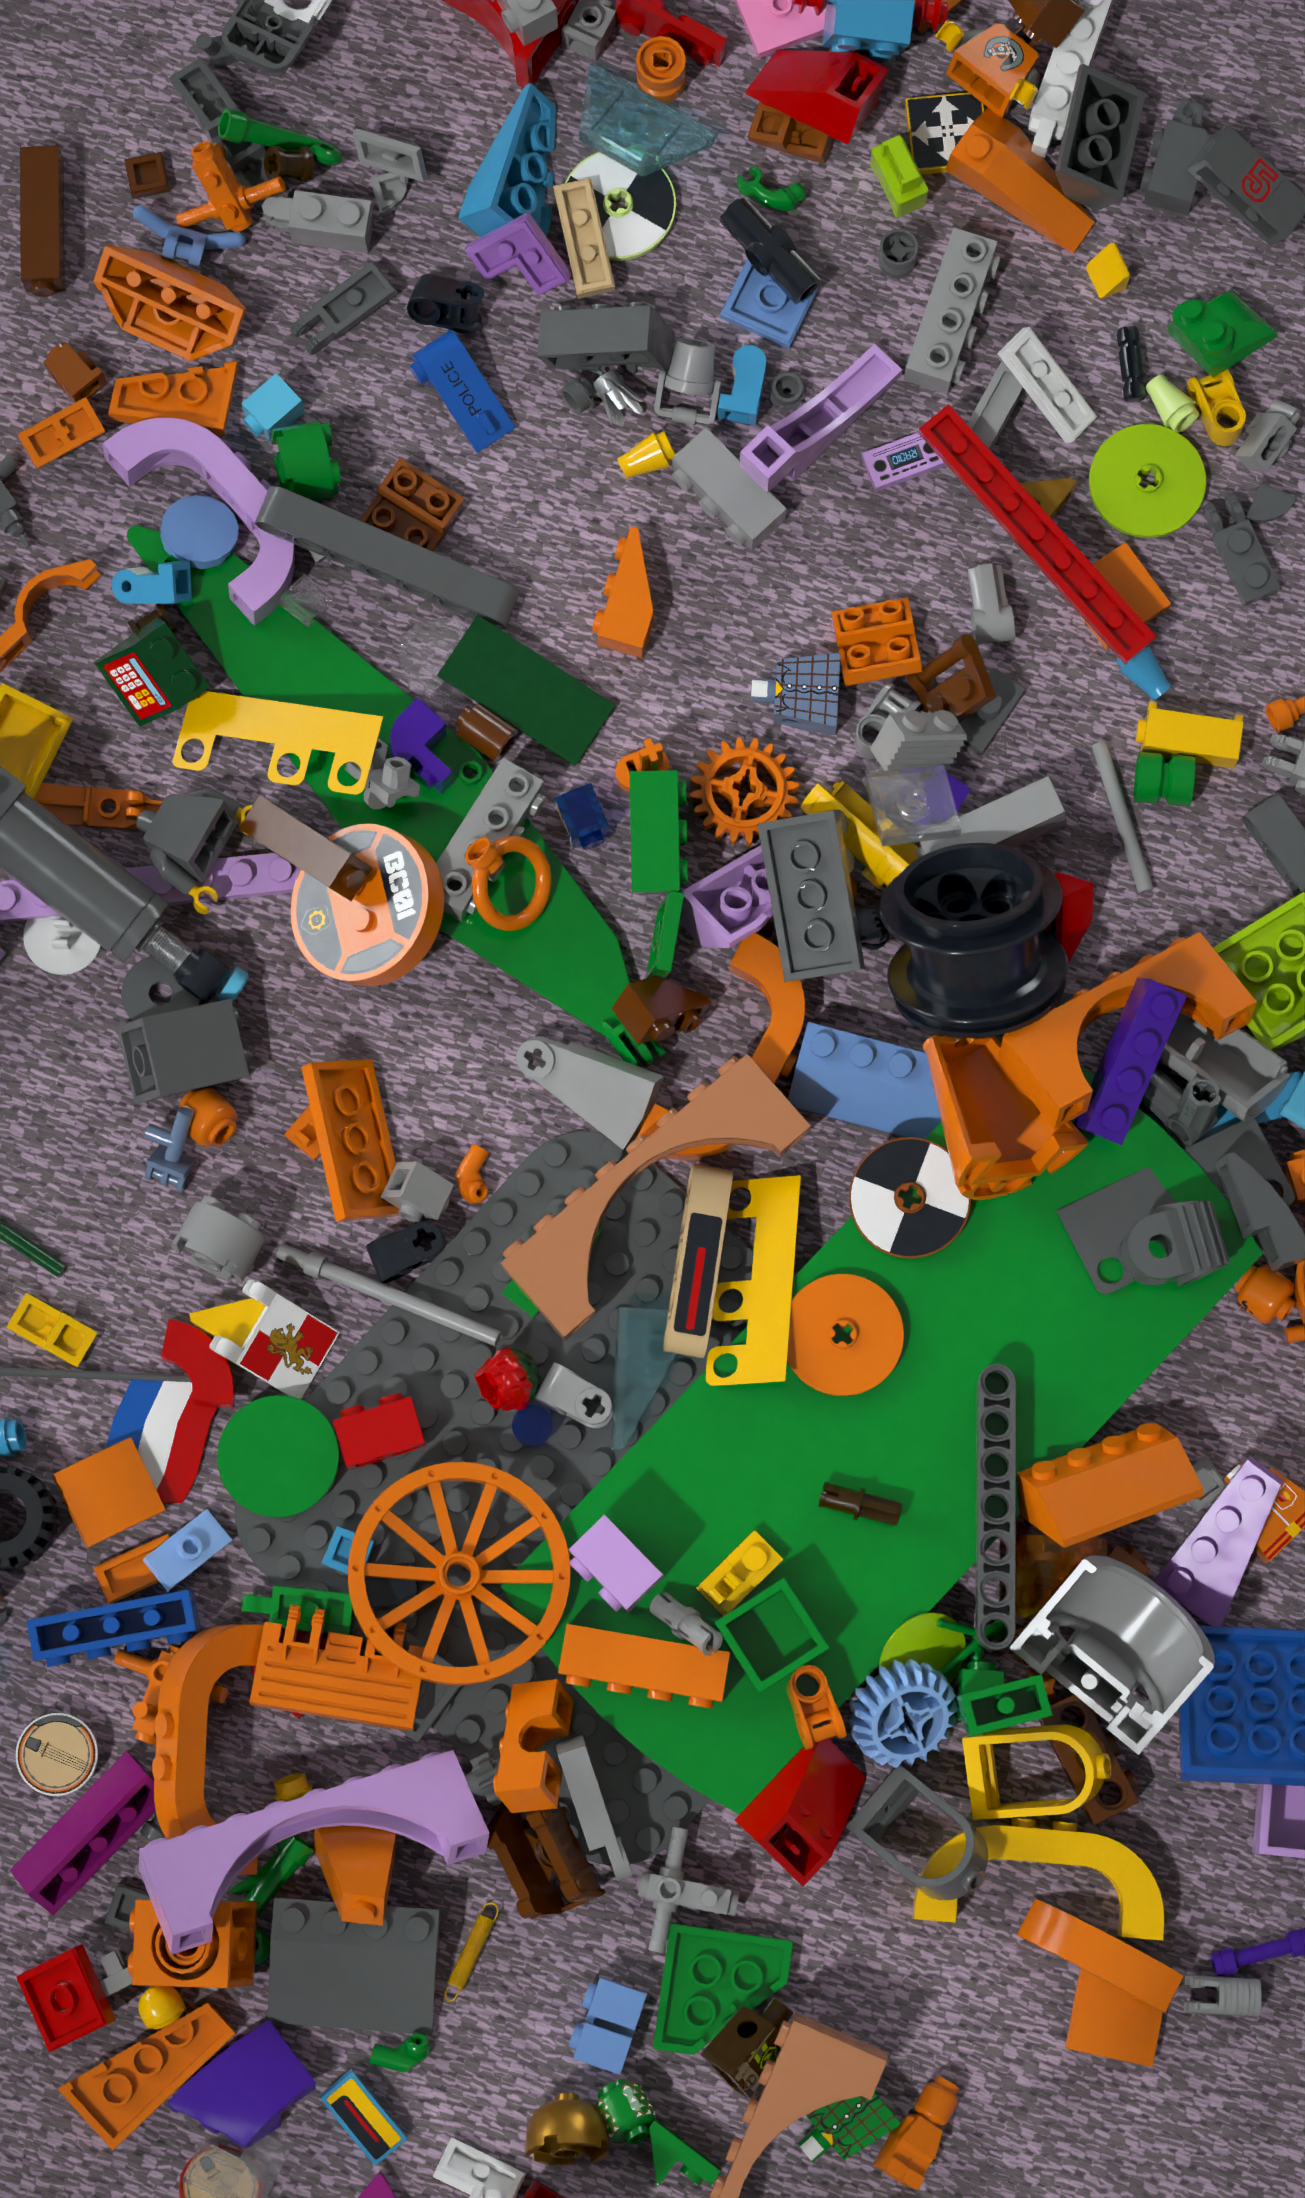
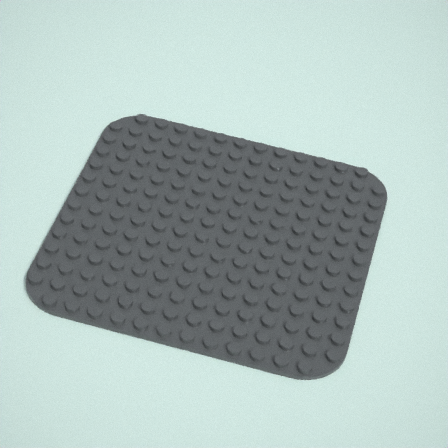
M580 1131L560 1135L535 1149L405 1291V1293L501 1331L498 1344L496 1346L490 1345L392 1305L305 1400V1402L314 1406L325 1416L336 1434L333 1420L341 1418L340 1411L357 1405H363L364 1410L380 1406L379 1399L396 1393H402L403 1398L411 1396L427 1447L349 1470L346 1467L339 1444L340 1463L333 1486L316 1505L296 1516L287 1518L261 1516L247 1510L235 1500L234 1514L238 1536L251 1560L277 1585L349 1593L348 1575L321 1564L336 1527L339 1526L356 1533L366 1511L389 1486L421 1468L448 1462L478 1463L509 1473L532 1488L548 1505L560 1524L706 1370L708 1352L717 1346H729L748 1326V1319L716 1321L712 1318L704 1358L663 1351L686 1192L654 1163L637 1174L619 1192L600 1223L599 1227L604 1231L592 1247L589 1262V1304L594 1308L596 1316L569 1339L564 1341L540 1312L532 1319L502 1295V1291L512 1280L501 1266V1262L506 1259L503 1256V1252L520 1238L525 1243L536 1233L533 1227L550 1212L555 1216L567 1207L564 1201L571 1193L581 1186L587 1190L598 1181L595 1174L611 1160L618 1164L629 1153L626 1151V1148L622 1150L601 1132ZM725 1227L717 1284L721 1282L751 1280L753 1251ZM736 1289L725 1291L719 1298V1307L725 1313L737 1311L743 1303V1295ZM506 1346L512 1349L516 1348L524 1354H530L533 1358L532 1363L539 1367L541 1381L538 1385V1390L555 1362L605 1391L614 1406V1415L607 1426L600 1429H592L567 1415H562L548 1408L536 1399L529 1402L526 1409L519 1411L516 1409L509 1411L493 1409L485 1398L482 1399L474 1374L484 1365L487 1358H492L496 1354L497 1350H502ZM598 1399L595 1404L589 1402L586 1404L589 1417L592 1418L595 1413L601 1415L604 1413L601 1400ZM469 1481L441 1482L457 1549L461 1551L485 1484ZM428 1486L402 1499L390 1511L445 1556ZM499 1489L496 1490L473 1557H476L533 1517L518 1501ZM380 1522L371 1539L376 1543L367 1563L390 1565L415 1562L416 1567L436 1568L385 1523ZM538 1528L491 1561L482 1570H516L546 1539L541 1528ZM455 1566L447 1572L449 1582L455 1586H463L470 1580L469 1572L463 1567ZM418 1581V1592H423L434 1585L435 1582ZM481 1584V1586L515 1610L502 1589V1584ZM443 1595L399 1621L407 1623L406 1631L425 1645L442 1604ZM471 1597L491 1662L515 1650L529 1637L477 1598ZM456 1601L436 1653L454 1667L476 1666L478 1663L459 1601ZM394 1609L373 1611L376 1618H381ZM354 1614L351 1636L363 1637L360 1656H365L368 1638L361 1629ZM397 1623L385 1630L391 1639H393L394 1627L397 1626ZM542 1648L523 1666L503 1677L480 1684L462 1685L432 1724V1727L468 1760H472L486 1752L490 1756L492 1755L495 1760L501 1757L499 1744L505 1733L507 1721L505 1709L507 1702L511 1698L513 1684L558 1679L574 1700L569 1735L546 1741L539 1748L538 1752L546 1751L563 1772L557 1755L556 1743L582 1734L584 1735L616 1837H621L629 1864L644 1861L662 1852L669 1846L672 1827L685 1829L711 1800L651 1760L605 1721L571 1684H566V1679L563 1675L558 1674L559 1670ZM562 1773L558 1802L561 1807L565 1806L567 1810L565 1817L586 1859L598 1864L611 1865L605 1846L589 1851L564 1773Z

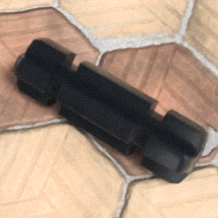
M1136 326L1121 327L1117 333L1118 347H1120L1122 382H1125L1123 395L1124 400L1130 403L1140 402L1144 400L1146 395L1145 383L1141 381L1144 374L1141 348L1137 346L1140 339L1139 330Z

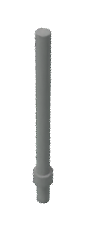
M284 1243L278 1248L276 1258L303 1268L304 1274L317 1279L325 1277L490 1345L496 1346L500 1340L502 1332L328 1262L327 1256L314 1251L308 1254Z

